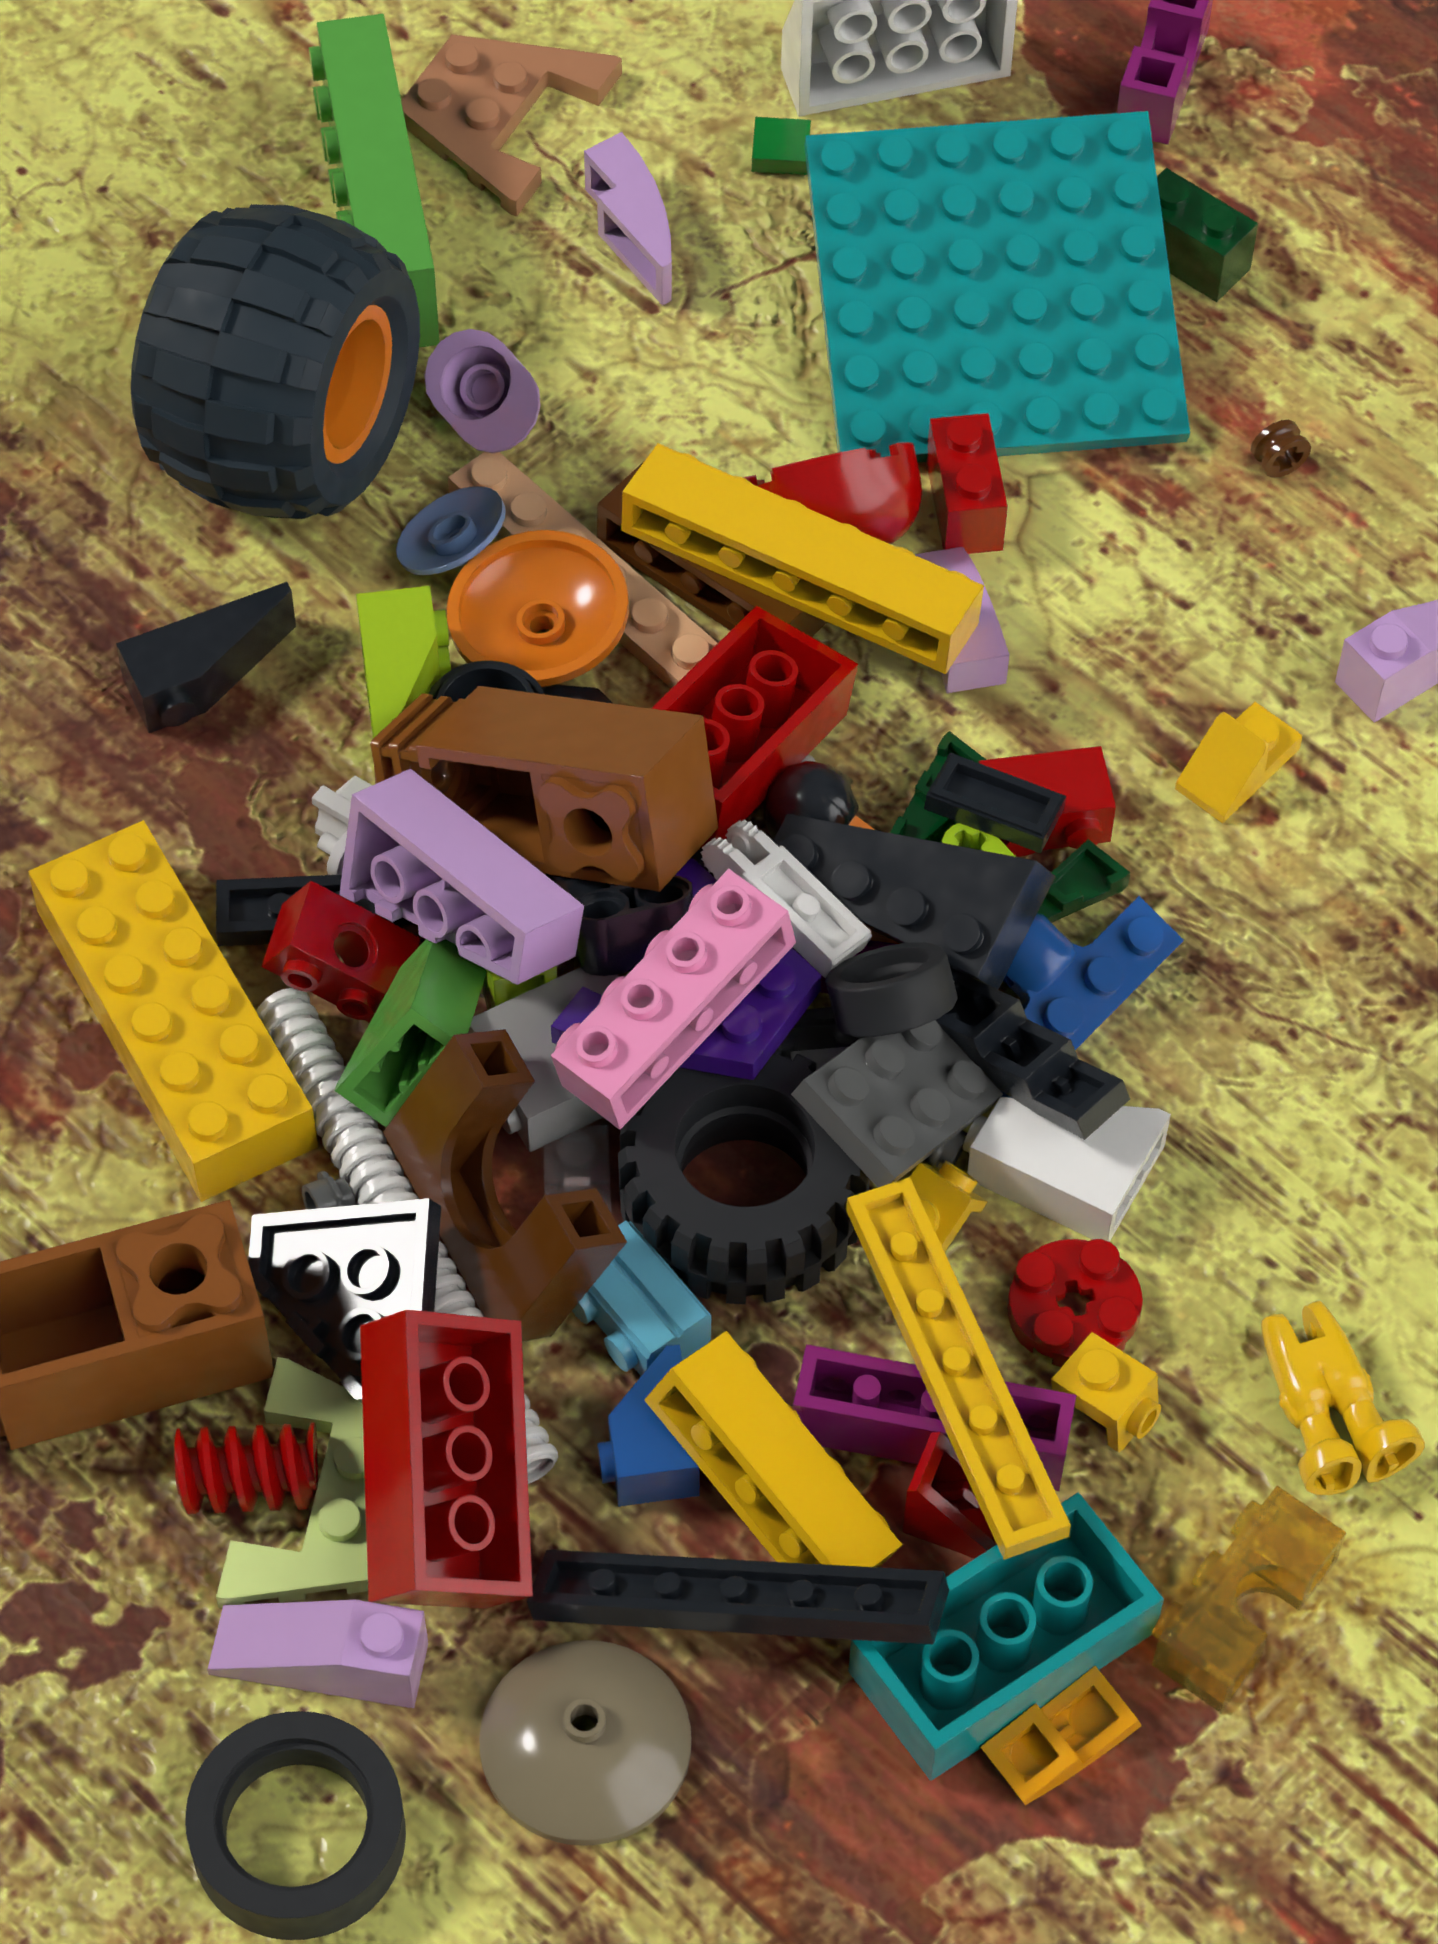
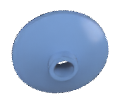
M476 486L450 492L431 502L411 519L399 537L396 554L401 565L408 572L417 575L438 574L466 565L470 559L480 553L495 538L501 529L506 514L503 500L493 489Z

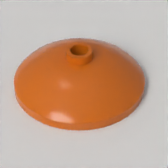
M535 530L517 533L485 547L461 569L450 589L447 601V622L450 635L458 653L467 663L476 661L508 663L529 673L541 687L572 680L601 663L622 637L629 616V595L626 581L621 569L611 555L599 545L584 537L556 530ZM543 629H550V631L545 633H537Z

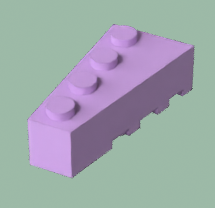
M412 769L352 794L340 896L354 903L365 898L375 903L376 914L392 922L402 917L418 925L419 936L435 944L446 939L457 945L461 957L517 985L576 956L584 905Z

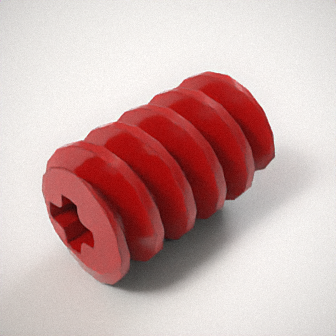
M316 1423L310 1424L304 1443H298L291 1424H283L277 1444H270L263 1425L255 1426L249 1445L242 1444L236 1426H228L222 1446H215L208 1427L200 1428L194 1447H188L181 1429H176L174 1444L176 1487L187 1514L197 1515L199 1513L205 1495L208 1496L215 1513H226L233 1493L236 1495L242 1512H253L260 1492H263L270 1511H280L287 1491L291 1492L298 1510H308L314 1491L318 1487Z

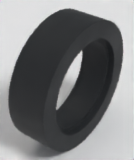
M304 1711L283 1712L265 1716L245 1724L224 1738L207 1756L196 1773L187 1798L185 1811L186 1836L195 1870L204 1891L213 1904L227 1918L237 1925L265 1937L283 1940H306L332 1934L348 1927L367 1914L382 1899L393 1883L402 1862L406 1841V1824L401 1791L393 1767L384 1752L369 1736L355 1726L330 1715ZM312 1765L338 1774L358 1792L367 1810L366 1828L361 1843L355 1854L340 1870L319 1882L304 1886L286 1887L261 1881L246 1872L237 1863L227 1846V1825L233 1806L243 1791L264 1774L285 1766Z

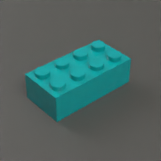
M1079 1492L1061 1503L1071 1524L1069 1537L1005 1560L998 1546L995 1545L946 1577L949 1594L934 1645L851 1640L848 1672L930 1781L979 1750L983 1744L1037 1703L1041 1709L1095 1665L1098 1669H1101L1156 1632L1164 1598Z

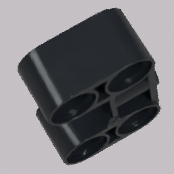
M546 874L547 877L584 905L576 957L580 967L586 973L596 976H610L631 971L644 958L646 949L654 937L664 930L670 931L688 912L690 903L694 898L692 883L688 879L677 875L661 891Z

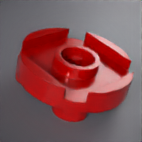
M1064 1239L1045 1244L1033 1252L1025 1254L1018 1261L1015 1276L1009 1290L1008 1318L1012 1331L1022 1346L1032 1354L1033 1348L1042 1355L1053 1358V1365L1062 1367L1091 1332L1123 1351L1126 1342L1136 1332L1141 1317L1143 1298L1136 1274L1130 1265L1120 1258L1117 1247L1111 1242L1103 1239H1093L1090 1241ZM1071 1292L1084 1295L1090 1300V1302L1086 1303L1085 1314L1074 1315L1071 1307H1059L1057 1301L1063 1300L1065 1294Z

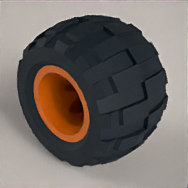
M251 204L249 208L235 209L227 207L222 213L212 211L200 219L178 241L164 261L151 287L135 340L131 367L132 413L141 446L148 459L158 463L160 469L165 470L167 475L177 480L181 486L208 502L253 516L305 519L316 514L330 516L344 509L366 490L388 458L404 420L414 385L419 354L420 316L416 292L404 262L396 254L387 252L377 239L349 223L290 205Z

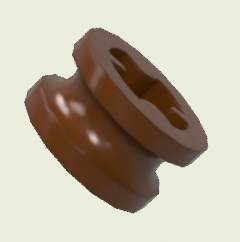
M1288 419L1272 423L1263 429L1252 442L1251 452L1257 461L1262 462L1261 466L1267 476L1278 478L1298 469L1310 455L1311 445L1306 437L1300 435V429L1297 424Z

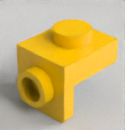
M944 1161L939 1169L936 1166L933 1167L920 1163L910 1178L942 1248L946 1252L972 1211L981 1213L988 1202L973 1192L978 1181L954 1164Z
M1093 1332L1090 1333L1051 1379L1052 1390L1075 1394L1076 1401L1074 1407L1107 1428V1445L1119 1453L1134 1436L1138 1439L1146 1436L1156 1423L1161 1412V1405L1158 1400V1373Z

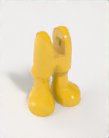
M1314 1301L1303 1307V1326L1308 1341L1299 1343L1292 1326L1283 1314H1272L1264 1318L1261 1323L1263 1341L1280 1392L1279 1405L1290 1423L1297 1429H1300L1305 1443L1306 1453L1301 1458L1298 1467L1302 1482L1308 1492L1316 1495L1343 1493L1354 1487L1360 1478L1361 1470L1369 1483L1378 1482L1404 1469L1421 1455L1425 1448V1442L1419 1429L1408 1419L1384 1421L1373 1404L1374 1390L1371 1377L1362 1368L1343 1329L1325 1304L1321 1301ZM1330 1408L1335 1409L1343 1417L1353 1445L1340 1438L1330 1418Z

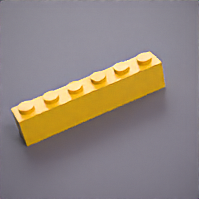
M657 443L622 491L621 531L943 674L948 672L979 624L984 585L971 580L960 572L950 571L920 558L905 548L895 547L865 534L850 524L840 523L810 510L798 501L785 499L755 486L743 477L732 476L700 462L690 454L680 453Z

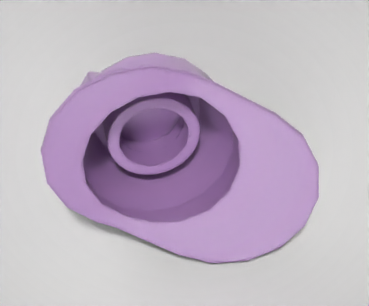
M468 329L454 332L438 343L428 358L424 375L427 395L438 412L465 442L478 451L501 452L509 450L523 441L536 424L541 407L539 388L530 372L503 342L485 331Z

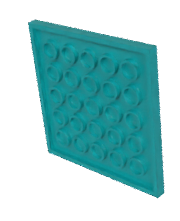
M1148 111L805 136L804 148L838 453L866 448V450L876 449L877 453H881V457L891 456L889 445L911 442L914 443L917 463L926 462L931 418L989 413L997 457L1188 441L1190 426Z

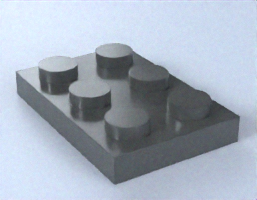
M934 1020L919 1028L897 1034L860 1038L805 1078L791 1095L877 1187H881L902 1178L974 1122L979 1116L988 1111L1003 1093Z

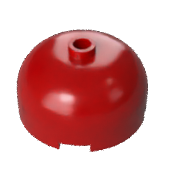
M911 442L889 445L891 456L881 457V453H877L876 449L866 450V448H860L775 467L770 472L772 481L765 483L764 479L757 480L756 475L744 477L755 486L785 499L798 501L810 510L840 523L850 524L861 532L888 544L896 542L909 530L918 515L922 500L921 477L914 443Z

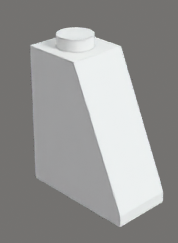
M1000 1097L989 1117L979 1116L974 1120L963 1144V1150L970 1153L967 1173L978 1181V1185L1092 1240L1103 1239L1110 1242L1165 1146L1171 1114L1158 1108L1122 1106L1084 1140L1036 1114L1015 1099Z

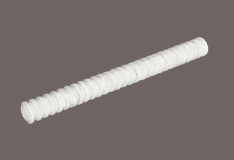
M287 988L267 997L259 1005L256 1012L312 1106L316 1133L322 1137L323 1146L331 1154L333 1165L339 1169L340 1178L343 1177L349 1184L357 1205L419 1199L413 1193L409 1179L404 1176L402 1166L395 1160L392 1148L387 1145L385 1135L378 1129V1122L335 1092L336 1085L346 1067L344 1066L341 1054L335 1049L333 1039L327 1035L326 1026L319 1020L316 1008L310 1004L308 993ZM439 1241L434 1312L484 1317L482 1312L475 1307V1299L472 1294L465 1291L466 1283L457 1274V1266L454 1261L448 1258L446 1246ZM524 1394L528 1484L546 1475L558 1460V1451L555 1446L548 1443L549 1435L546 1429L539 1426V1416L534 1410L529 1409L530 1400Z

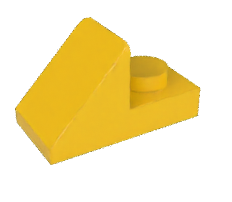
M1255 701L1237 719H1234L1226 712H1222L1216 717L1179 776L1175 789L1223 824L1300 750L1303 735Z

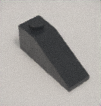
M288 582L116 643L123 681L148 733L165 727L180 726L191 718L206 713L296 627L292 590Z

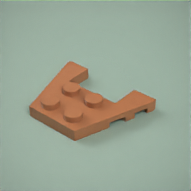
M452 34L401 100L406 128L443 160L448 158L454 160L468 172V180L481 191L488 188L500 198L501 207L509 214L517 217L542 183L541 168L499 150L546 87H552L599 106L622 75V58L615 55Z

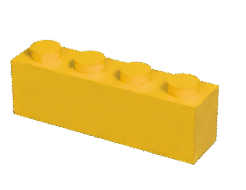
M727 1331L672 1367L644 1399L776 1562L880 1568L903 1545L889 1529L884 1517L870 1506L847 1478L841 1465L828 1455L801 1422L798 1413L781 1398L758 1370L753 1358L739 1347Z

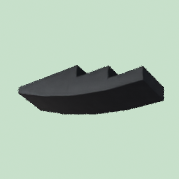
M950 968L958 999L953 1008L936 1021L964 1053L982 1069L984 1074L999 1090L1036 1114L1084 1140L1130 1100L1122 1079L1078 1059L1071 1039L1028 1020L1019 999Z

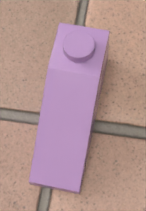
M1438 600L1390 611L1344 640L1335 683L1374 723L1438 684Z
M360 1600L223 1605L207 1669L208 1674L414 1708L428 1648L424 1611Z

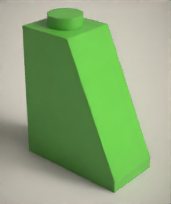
M426 939L397 972L342 1073L335 1092L387 1127L452 1036L469 1032L487 969L461 957L457 945L446 939L436 944Z

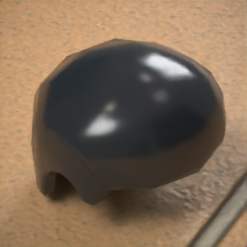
M804 761L788 766L769 786L763 807L767 828L773 839L786 814L849 825V821L859 810V805L850 786L853 784V780L829 764Z

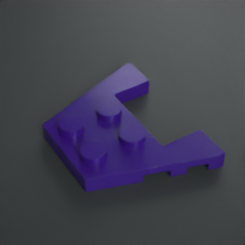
M692 858L676 874L688 879L692 883L693 897L704 886L708 884L714 885L717 881ZM791 948L680 1067L754 1080L820 993L821 974ZM582 986L551 1025L552 1043L557 1045L562 1034L575 1023H582L600 1004L602 995Z

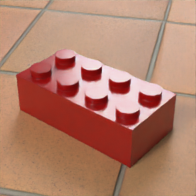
M757 605L651 708L703 715L718 829L701 848L714 838L718 839L721 837L723 840L727 839V836H725L728 833L727 829L739 820L743 821L766 799L768 788L778 775L788 766L801 763L847 715L859 665Z
M405 1309L360 1325L368 1602L486 1609L533 1597L521 1321Z

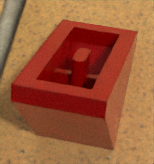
M932 1432L907 1490L903 1533L975 1559L997 1545L949 1438L942 1432Z

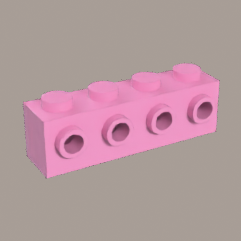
M730 869L714 885L708 884L700 889L691 901L688 912L670 931L664 930L656 935L647 947L644 958L626 977L621 976L615 979L604 991L600 1004L582 1023L573 1024L562 1034L557 1042L555 1051L551 1054L561 1085L621 1130L796 944L788 910Z

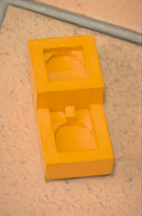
M1095 1665L1041 1709L1037 1703L983 1744L981 1748L1022 1802L1027 1805L1096 1761L1142 1725Z

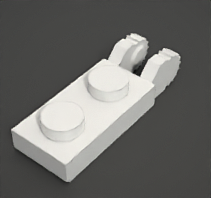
M739 820L727 829L728 833L725 835L727 839L723 840L721 837L718 839L714 838L702 847L703 851L701 854L703 858L701 860L704 861V867L708 868V872L714 874L716 880L730 869L788 910L796 940L793 948L824 978L828 976L833 968L863 950L871 939V931L784 846L778 847L762 830L759 831L757 825L754 826L751 821Z

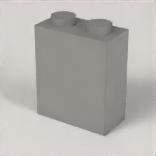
M580 967L473 1017L468 1033L506 1029L535 1080L534 1084L502 1125L508 1134L517 1131L529 1152L603 1118L561 1085L551 1058V1054L556 1048V1044L552 1043L551 1025L582 986L603 995L606 988L618 978V975H591Z

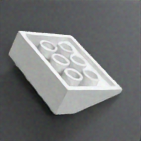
M794 0L782 29L781 71L798 117L1010 76L1018 0Z

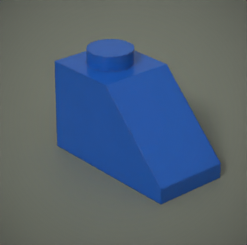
M680 1344L669 1345L663 1349L608 1415L609 1441L597 1443L602 1484L615 1482L618 1507L699 1496L700 1468L644 1400L668 1371L682 1361Z

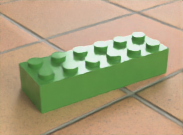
M384 13L316 22L319 46L309 47V58L313 81L322 80L323 86L313 87V96L317 120H321V123H329V127L320 128L324 159L329 165L336 164L337 166L335 169H328L333 204L336 203L337 207L344 206L345 209L343 211H336V219L345 221L377 239L387 252L396 254L404 262L417 296L420 316L419 348L438 345L440 339L434 264Z

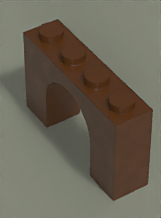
M506 1029L456 1034L452 1036L383 1131V1134L419 1199L430 1198L441 1205L440 1237L484 1317L521 1321L522 1342L551 1337L576 1307L578 1301L584 1297L625 1246L627 1240L597 1188L544 1195L518 1230L510 1224L500 1207L494 1188L492 1175L493 1150L502 1125L534 1084L535 1080Z

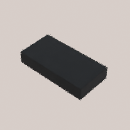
M949 753L926 795L924 810L1041 853L1064 811L1066 796Z

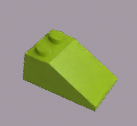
M430 586L356 594L373 738L422 693L428 694L433 685L443 675L451 671L445 609L433 610Z

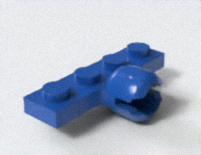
M1140 896L1091 944L1084 947L1073 944L1043 914L1037 913L1003 982L1019 997L1028 1020L1071 1039L1076 1050L1184 939ZM1002 1092L1003 1095H1002L1001 1097L1012 1098V1097L1008 1096L1007 1094H1005L1004 1092Z

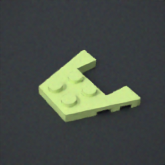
M277 1357L264 1408L266 1423L282 1426L283 1424H291L292 1427L309 1430L311 1423H316L317 1431L331 1434L302 1550L298 1552L230 1540L216 1595L218 1608L223 1609V1605H240L248 1601L279 1598V1603L305 1600L308 1593L346 1588L347 1594L368 1591L362 1403L355 1400L343 1386L287 1358Z

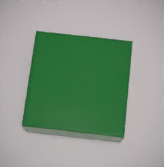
M755 117L752 172L807 175L804 144L805 136L810 135L811 120Z

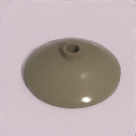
M580 1640L564 1642L542 1649L522 1660L511 1669L495 1688L485 1708L480 1728L479 1741L482 1769L486 1782L499 1805L511 1818L530 1832L543 1838L569 1845L586 1846L614 1842L635 1834L651 1824L669 1807L677 1796L687 1774L691 1756V1726L688 1712L679 1691L670 1678L657 1665L640 1653L627 1647L604 1641ZM581 1715H589L596 1719L598 1723L589 1731H579L573 1727L572 1722Z

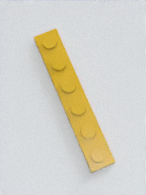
M908 1177L848 1197L847 1214L1003 1559L1005 1560L1069 1537L1071 1524L911 1178Z

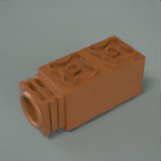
M478 686L465 699L460 698L457 702H452L451 697L440 696L436 700L433 699L432 694L422 693L376 735L370 743L375 770V784L412 769L544 874L661 891L718 829L703 715Z
M230 1199L0 1261V1437H7L10 1450L273 1377L274 1369L264 1315Z

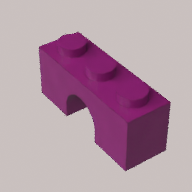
M1151 0L1149 3L1141 47L1134 46L1120 85L1117 113L1148 111L1152 141L1169 145L1209 29L1213 0Z

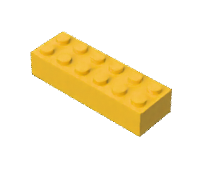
M144 820L28 871L39 916L200 1202L318 1148L312 1106Z

